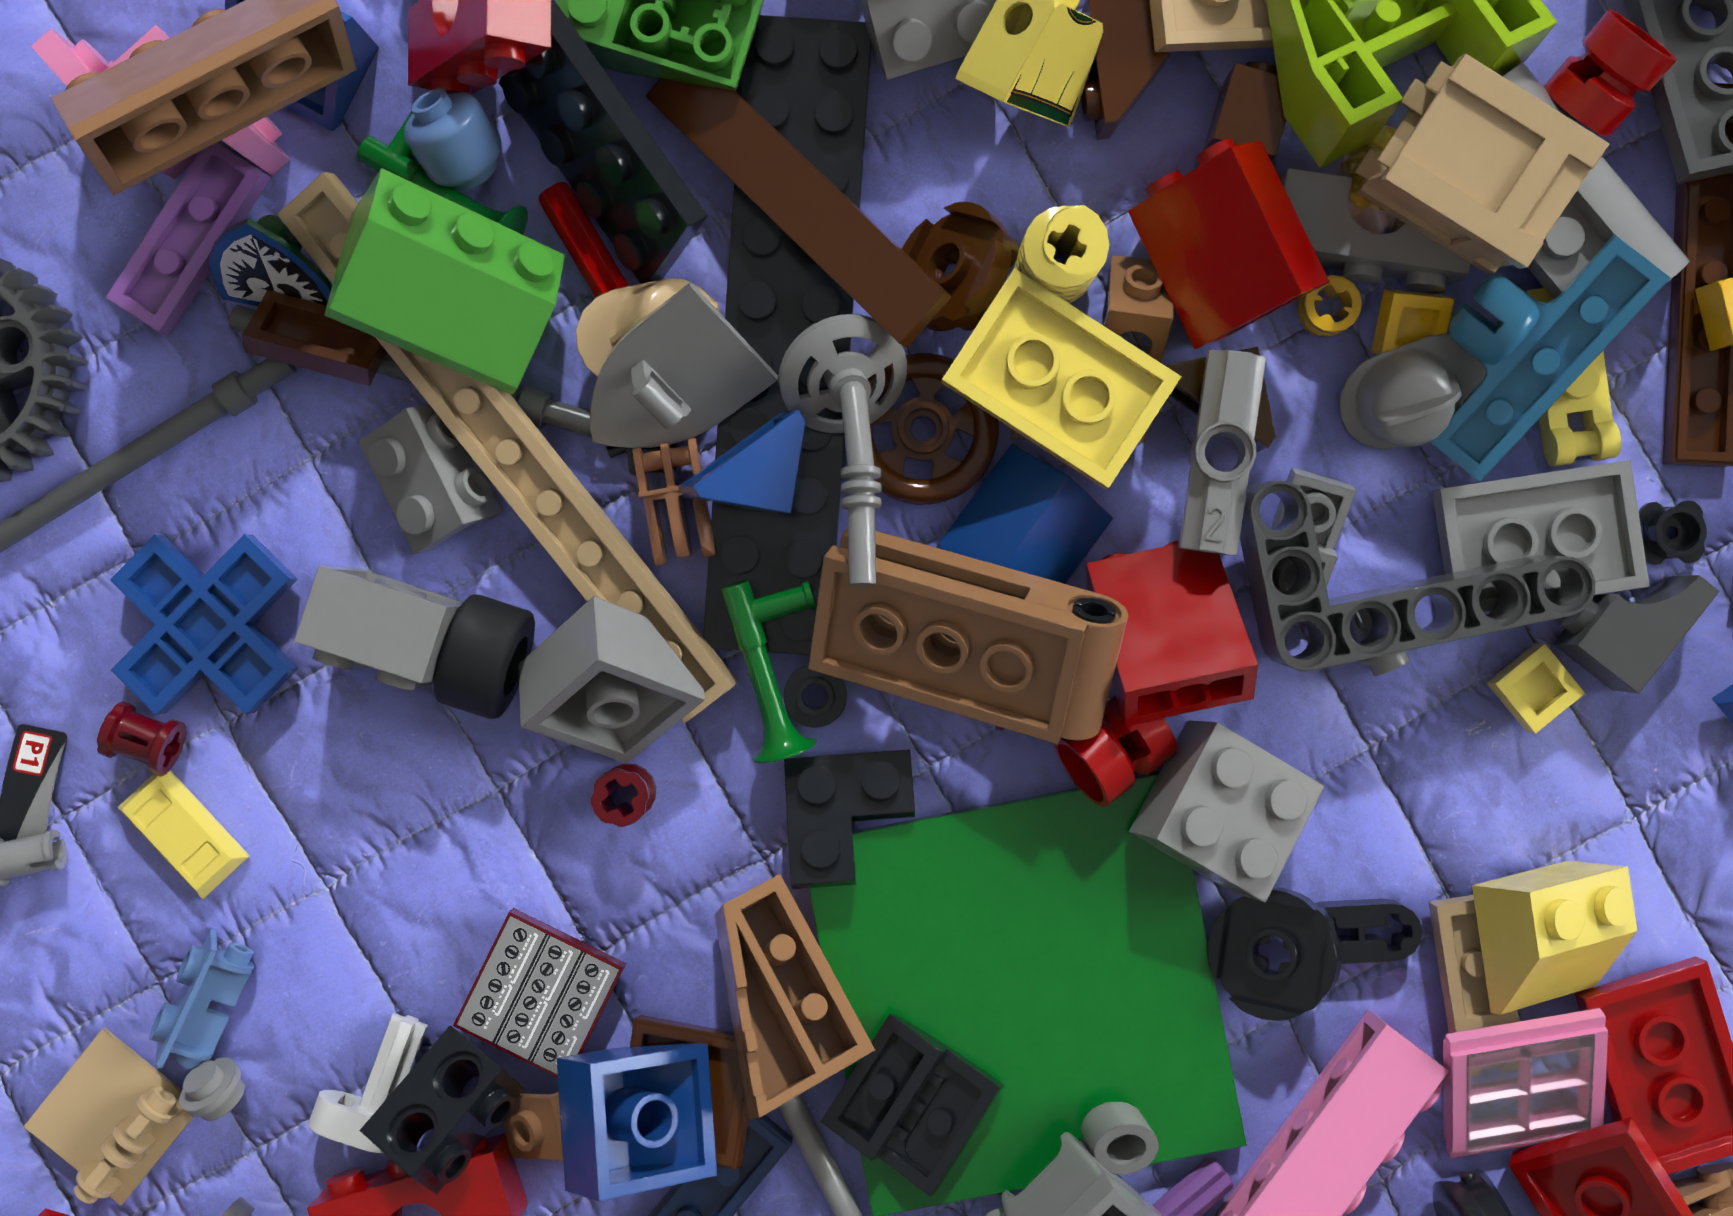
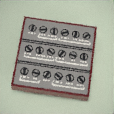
M513 908L509 911L453 1026L558 1078L557 1058L583 1053L627 963Z

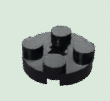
M1273 888L1266 903L1242 896L1223 910L1216 918L1210 931L1208 961L1215 980L1220 979L1223 988L1231 995L1229 999L1240 1010L1260 1019L1281 1021L1289 1020L1314 1009L1334 989L1342 966V948L1340 939L1335 931L1333 917L1326 909L1317 906L1310 898L1296 891ZM1273 936L1282 939L1283 947L1290 950L1291 955L1290 961L1282 962L1278 971L1269 969V959L1259 955L1258 951L1259 945L1270 943Z

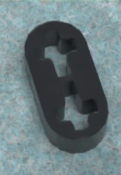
M1380 898L1315 903L1332 915L1337 928H1350V935H1338L1342 948V964L1398 961L1413 954L1421 942L1422 928L1420 920L1412 910L1395 900ZM1388 914L1391 915L1392 919L1403 924L1402 932L1392 934L1391 944H1387L1386 940L1376 934H1365V928L1384 926L1387 920L1386 915Z

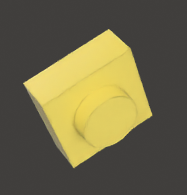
M1544 643L1532 645L1487 682L1526 732L1535 734L1585 694L1583 689Z

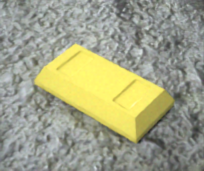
M171 770L163 776L156 774L150 776L117 807L202 900L250 857Z

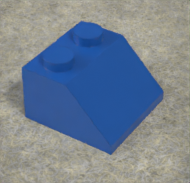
M707 1043L612 1048L557 1058L565 1191L600 1202L717 1176Z

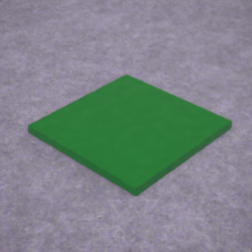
M1160 772L1145 776H1135L1134 786L1106 807H1100L1093 803L1079 788H1073L853 831L856 885L809 888L820 948L870 1041L872 1042L888 1015L894 1013L941 1041L1005 1085L942 1184L931 1197L879 1157L871 1161L860 1152L872 1216H885L1003 1193L1005 1190L1025 1189L1058 1155L1062 1144L1060 1136L1065 1132H1069L1080 1141L1082 1139L1081 1126L1084 1118L1092 1108L1105 1102L1128 1103L1138 1108L1158 1138L1159 1145L1156 1157L1150 1164L1247 1146L1215 979L1208 961V943L1194 871L1129 833ZM859 1060L844 1068L846 1081Z

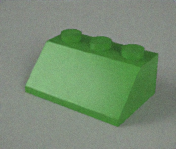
M381 168L351 214L324 315L512 395L518 389L556 306L565 255Z

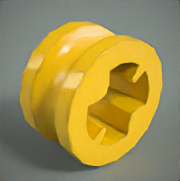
M1327 276L1330 283L1298 300L1297 313L1299 321L1313 335L1321 337L1337 335L1353 325L1359 317L1362 306L1360 292L1354 283L1345 277ZM1319 291H1324L1329 299L1339 296L1342 300L1344 308L1335 313L1341 318L1339 322H1334L1330 314L1320 317L1317 314L1315 305L1323 300L1322 297L1317 295Z

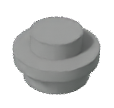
M223 1057L202 1062L194 1067L183 1082V1089L179 1098L180 1107L189 1116L201 1117L206 1121H213L226 1115L236 1106L244 1093L245 1084L241 1079L239 1066L232 1059Z

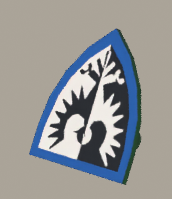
M274 215L263 216L257 223L248 218L228 227L214 242L209 266L213 281L223 300L258 306L266 291L271 290L327 306L332 285L312 261L301 253L303 246L287 226L282 223L281 219Z

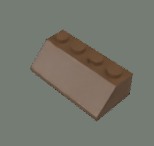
M245 0L227 10L215 9L201 15L191 28L165 41L154 40L139 46L131 53L129 59L101 73L90 72L75 78L67 85L65 91L50 99L82 151L112 194L116 195L357 69L341 10L336 0Z

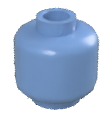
M437 88L424 93L413 103L411 107L413 114L405 125L404 140L427 176L436 185L454 187L457 190H467L482 184L495 172L497 158L501 153V138L480 102L474 96L467 92L447 94L444 89Z

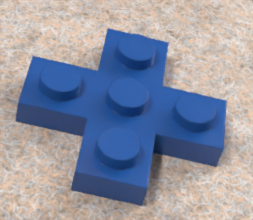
M244 534L205 574L166 536L153 535L110 581L155 625L111 671L155 715L166 714L204 674L245 714L255 713L298 670V667L255 625L261 616L298 579L254 535Z

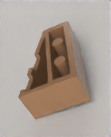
M781 874L726 902L720 907L714 916L748 1118L751 1120L764 1116L875 1051Z

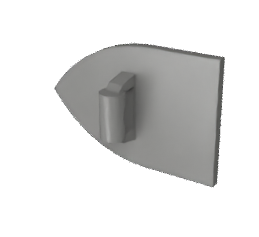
M690 282L630 329L608 354L600 369L590 406L592 442L614 447L652 448L659 447L662 443L669 442V445L691 439L710 430L775 383L778 380V375L696 286Z

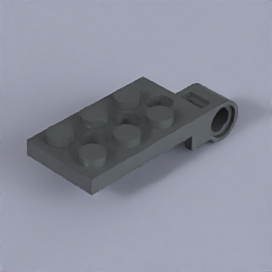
M1624 0L1630 21L1655 38L1677 59L1675 64L1651 89V93L1678 184L1733 173V144L1729 142L1725 135L1726 123H1733V88L1725 89L1718 87L1711 82L1707 75V64H1718L1720 67L1727 69L1733 78V0ZM1699 5L1701 8L1710 11L1715 18L1716 27L1714 29H1705L1696 25L1689 15V6Z

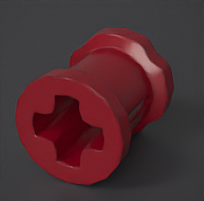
M122 701L117 703L107 714L100 727L97 737V752L108 758L119 754L147 764L149 772L163 776L172 769L179 758L186 739V725L174 719L163 723L136 713L135 706Z
M624 763L613 767L597 779L594 784V793L591 797L594 813L604 823L615 824L619 827L634 824L652 808L656 799L657 787L654 778L645 768L637 764ZM615 779L622 787L628 786L631 783L636 787L638 794L631 800L633 809L627 802L620 803L619 805L613 802L611 795L618 789Z

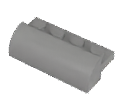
M1524 63L1519 64L1503 76L1570 118L1549 96L1545 87ZM1601 156L1544 239V244L1527 268L1555 299L1614 234L1669 275L1671 278L1668 281L1677 275L1690 260Z

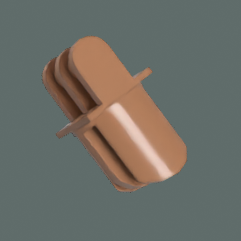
M696 438L688 439V446L670 448L668 442L660 444L661 450L643 453L641 447L633 449V459L639 487L638 497L643 501L654 566L667 564V550L658 502L666 501L677 558L692 556L691 540L683 500L685 497L677 486L674 467L692 464L693 475L703 469ZM664 469L667 488L650 490L647 472ZM692 499L704 558L716 556L708 502Z

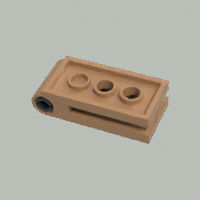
M848 527L842 534L840 547L833 545L824 556L808 669L1058 744L1061 738L1086 740L1099 733L1128 619L1126 608L1115 599L875 531V586H849Z

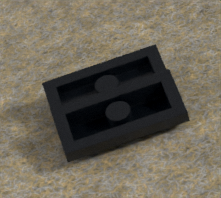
M891 1013L871 1042L875 1051L859 1060L820 1122L871 1161L879 1157L931 1197L942 1184L1005 1085L941 1041Z

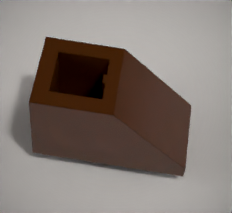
M1085 0L1081 13L1103 23V34L1088 75L1089 81H1086L1081 95L1084 120H1094L1097 140L1109 139L1162 70L1171 52H1155L1149 0Z

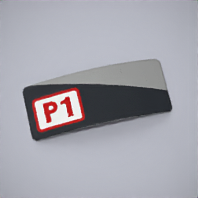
M25 724L18 726L8 759L0 797V838L4 841L43 834L47 831L51 798L67 739L66 733Z

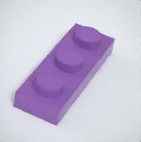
M218 142L201 150L105 298L157 332L170 336L211 272L209 261L214 242L228 227L246 218L271 177Z

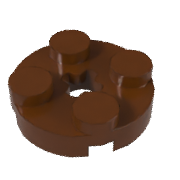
M956 202L944 207L950 214L942 217L935 224L925 219L914 229L902 247V250L952 296L925 327L933 331H949L957 327L964 331L974 330L1004 285L1009 269L1015 263L1018 256V244L1016 240L1008 235L1001 221L978 204ZM950 263L957 264L949 275L945 274L946 268Z

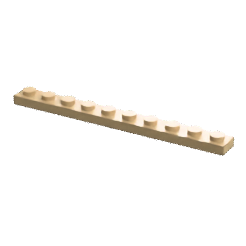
M322 172L277 215L333 284L351 214L358 202L334 173ZM376 337L585 600L588 601L593 596L645 616L653 624L704 689L705 700L682 718L684 723L700 713L738 682L737 678L718 654L711 648L702 634L509 393Z

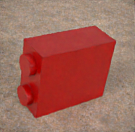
M1228 138L1208 147L1196 156L1199 167L1182 176L1179 170L1154 181L1145 188L1149 198L1128 210L1194 350L1225 339L1330 283L1261 140L1235 145L1233 139Z
M1179 540L1168 543L1164 547L1131 554L1115 553L1101 560L1086 563L1087 590L1115 599L1128 612V619L1112 680L1125 726L1254 699L1258 662L1219 554L1178 548Z

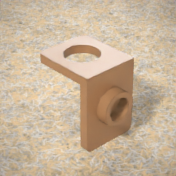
M1117 255L1112 256L1109 266L1108 308L1104 326L1119 336L1131 331L1147 335L1152 344L1144 352L1161 363L1173 322V304L1163 286V282L1151 260Z
M559 1091L554 1094H520L516 1099L512 1113L503 1122L511 1156L514 1158L563 1161Z

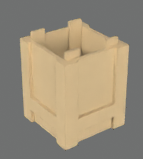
M1465 53L1452 66L1441 61L1425 84L1416 78L1413 80L1403 96L1404 99L1400 103L1409 109L1406 116L1382 153L1379 154L1369 149L1354 172L1364 178L1356 193L1487 275L1496 273L1499 267L1514 265L1518 269H1522L1530 265L1544 244V239L1610 143Z

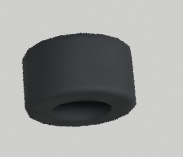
M470 595L461 604L453 617L438 656L433 690L437 701L487 719L501 717L509 707L519 687L518 664L531 652L535 633L533 613L483 595Z

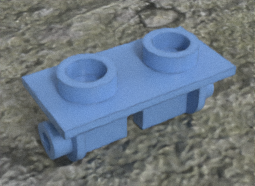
M210 928L201 948L194 945L190 946L182 961L176 982L184 984L174 1005L166 1002L163 1003L151 1029L149 1040L157 1042L156 1067L163 1068L170 1052L177 1054L175 1060L180 1065L191 1069L203 1061L212 1058L216 1045L229 1020V1014L208 1008L212 1000L235 1007L248 977L254 969V964L250 961L254 953L252 949L239 943H230L227 950L218 948L217 931L213 928Z

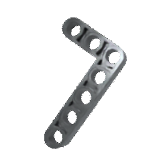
M1288 481L1258 482L1247 487L1240 542L1260 643L1264 653L1272 661L1299 671L1318 670L1572 616L1582 612L1591 603L1595 594L1594 575L1592 570L1583 561L1574 557L1536 555L1328 599L1311 506L1306 493L1298 485ZM1269 493L1276 494L1284 504V517L1278 526L1272 529L1262 522L1259 515L1260 504ZM1288 557L1295 564L1297 579L1288 591L1281 593L1274 586L1272 572L1275 565L1281 559ZM1554 569L1561 580L1558 595L1550 601L1544 591V582L1547 575ZM1491 582L1497 590L1498 601L1495 608L1489 614H1485L1480 607L1479 596L1482 589ZM1428 595L1435 605V615L1432 622L1427 627L1421 629L1415 620V608L1417 603ZM1365 608L1372 618V629L1364 640L1357 643L1350 633V622L1359 610ZM1302 621L1308 629L1309 642L1302 653L1291 656L1285 646V636L1294 624Z

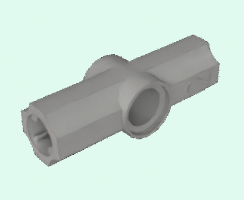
M1234 350L1207 351L1195 437L1189 449L1190 471L1178 548L1237 556L1249 472L1257 455L1254 438L1266 357ZM1223 436L1235 443L1238 449V460L1231 471L1222 472L1216 470L1208 463L1205 457V448L1211 437Z

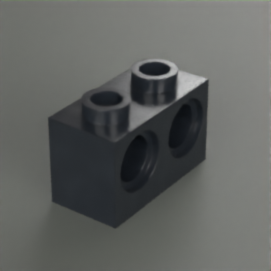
M450 1025L359 1131L411 1178L435 1194H438L445 1184L454 1181L463 1173L470 1162L471 1153L491 1129L500 1126L510 1116L517 1097L525 1088ZM479 1076L475 1089L467 1096L461 1098L462 1090L466 1083L472 1078ZM434 1128L432 1139L428 1145L417 1151L420 1138L428 1130Z

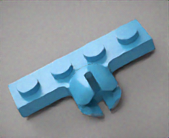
M1614 234L1561 294L1549 303L1536 301L1506 276L1492 275L1483 281L1473 291L1475 293L1473 298L1499 320L1494 325L1470 305L1463 303L1453 315L1448 329L1452 340L1482 362L1486 369V374L1483 380L1455 409L1448 427L1430 443L1481 482L1671 277Z

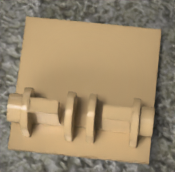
M104 1027L23 1127L78 1171L76 1175L77 1185L73 1189L78 1199L88 1204H94L99 1198L104 1199L109 1196L122 1206L194 1117L189 1116L180 1107L179 1098L182 1089Z

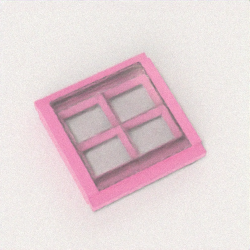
M1597 1008L1445 1034V1039L1443 1040V1066L1449 1072L1443 1079V1136L1446 1140V1151L1450 1159L1539 1144L1602 1126L1604 1122L1608 1030L1605 1027L1606 1016L1602 1010Z

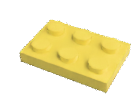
M1014 268L942 378L941 383L1106 490L1111 486L1182 376Z

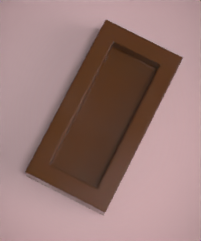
M271 290L266 291L242 333L246 353L368 386L372 383L387 351L376 337L325 316L326 305Z

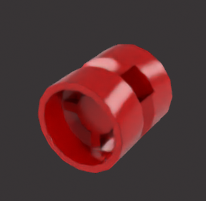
M1609 9L1582 40L1585 53L1582 56H1569L1544 85L1549 96L1560 107L1589 129L1607 138L1635 109L1636 105L1633 95L1637 91H1651L1677 61L1674 55L1655 38L1612 9Z
M1116 695L1107 701L1101 729L1096 736L1086 740L1061 738L1058 744L1054 743L1057 757L1069 777L1085 796L1100 807L1108 806L1131 789L1135 784L1134 773H1139L1143 776L1151 774L1175 756L1178 748L1175 737L1164 718L1125 726Z

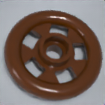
M932 353L906 355V381L912 380L920 397L908 400L899 409L893 405L882 417L870 424L874 466L881 469V477L874 481L881 484V492L904 503L930 505L946 502L973 487L987 471L998 444L999 420L965 398L966 404L956 415H952L943 403L934 399V396L944 386L941 380L954 359ZM891 364L884 368L885 386L877 400L878 402L889 387L892 376ZM875 374L867 378L871 389L874 384ZM925 418L933 423L935 434L930 440L919 441L913 437L910 428L915 420ZM890 422L892 423L891 432L896 448L878 452L873 439V425ZM955 430L973 437L971 447L962 462L945 454V451L952 443ZM908 457L917 461L932 460V478L923 480L903 476L905 459Z

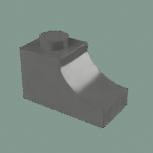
M1700 575L1670 576L1658 589L1632 602H1627L1618 594L1594 595L1591 603L1582 612L1562 618L1561 626L1564 630L1554 641L1553 645L1609 689L1639 694L1720 591Z

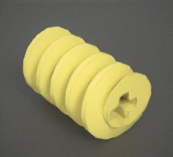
M1085 205L1049 208L1036 216L1027 228L1018 250L1014 268L1071 304L1084 295L1107 260L1110 246L1107 228L1099 215ZM1055 252L1066 256L1064 264L1058 263L1053 259Z

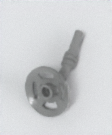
M843 314L816 322L795 338L782 359L778 383L788 411L799 410L806 420L805 426L827 433L844 432L847 467L841 468L840 477L847 480V482L841 484V492L848 495L841 499V507L848 510L849 586L872 587L876 585L875 509L882 506V499L875 496V494L881 492V484L874 481L881 477V469L874 466L870 424L882 417L900 396L907 376V359L903 346L874 318L858 314ZM847 337H859L871 340L876 345L869 356H866L856 351L837 353L833 341ZM812 356L816 361L812 365L807 378L809 394L799 395V376L806 361ZM891 364L892 376L889 387L878 402L877 400L885 386L884 368ZM875 374L874 384L871 389L867 378ZM823 375L828 389L819 391V384ZM828 408L835 412H841L842 419H827L816 414Z

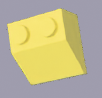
M1564 861L1472 885L1490 1013L1502 1015L1597 986L1637 932L1628 866Z

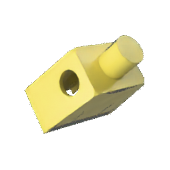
M996 0L961 64L955 79L1003 103L1070 127L1103 34V23L1077 11L1076 8L1080 0Z

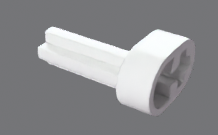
M395 1013L392 1014L362 1097L337 1090L320 1091L308 1122L310 1130L325 1138L361 1150L383 1153L359 1130L413 1069L428 1024L419 1022V1019L407 1015L404 1017Z

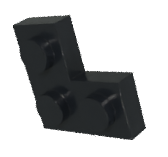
M910 749L784 759L790 881L792 889L856 885L852 821L915 817Z

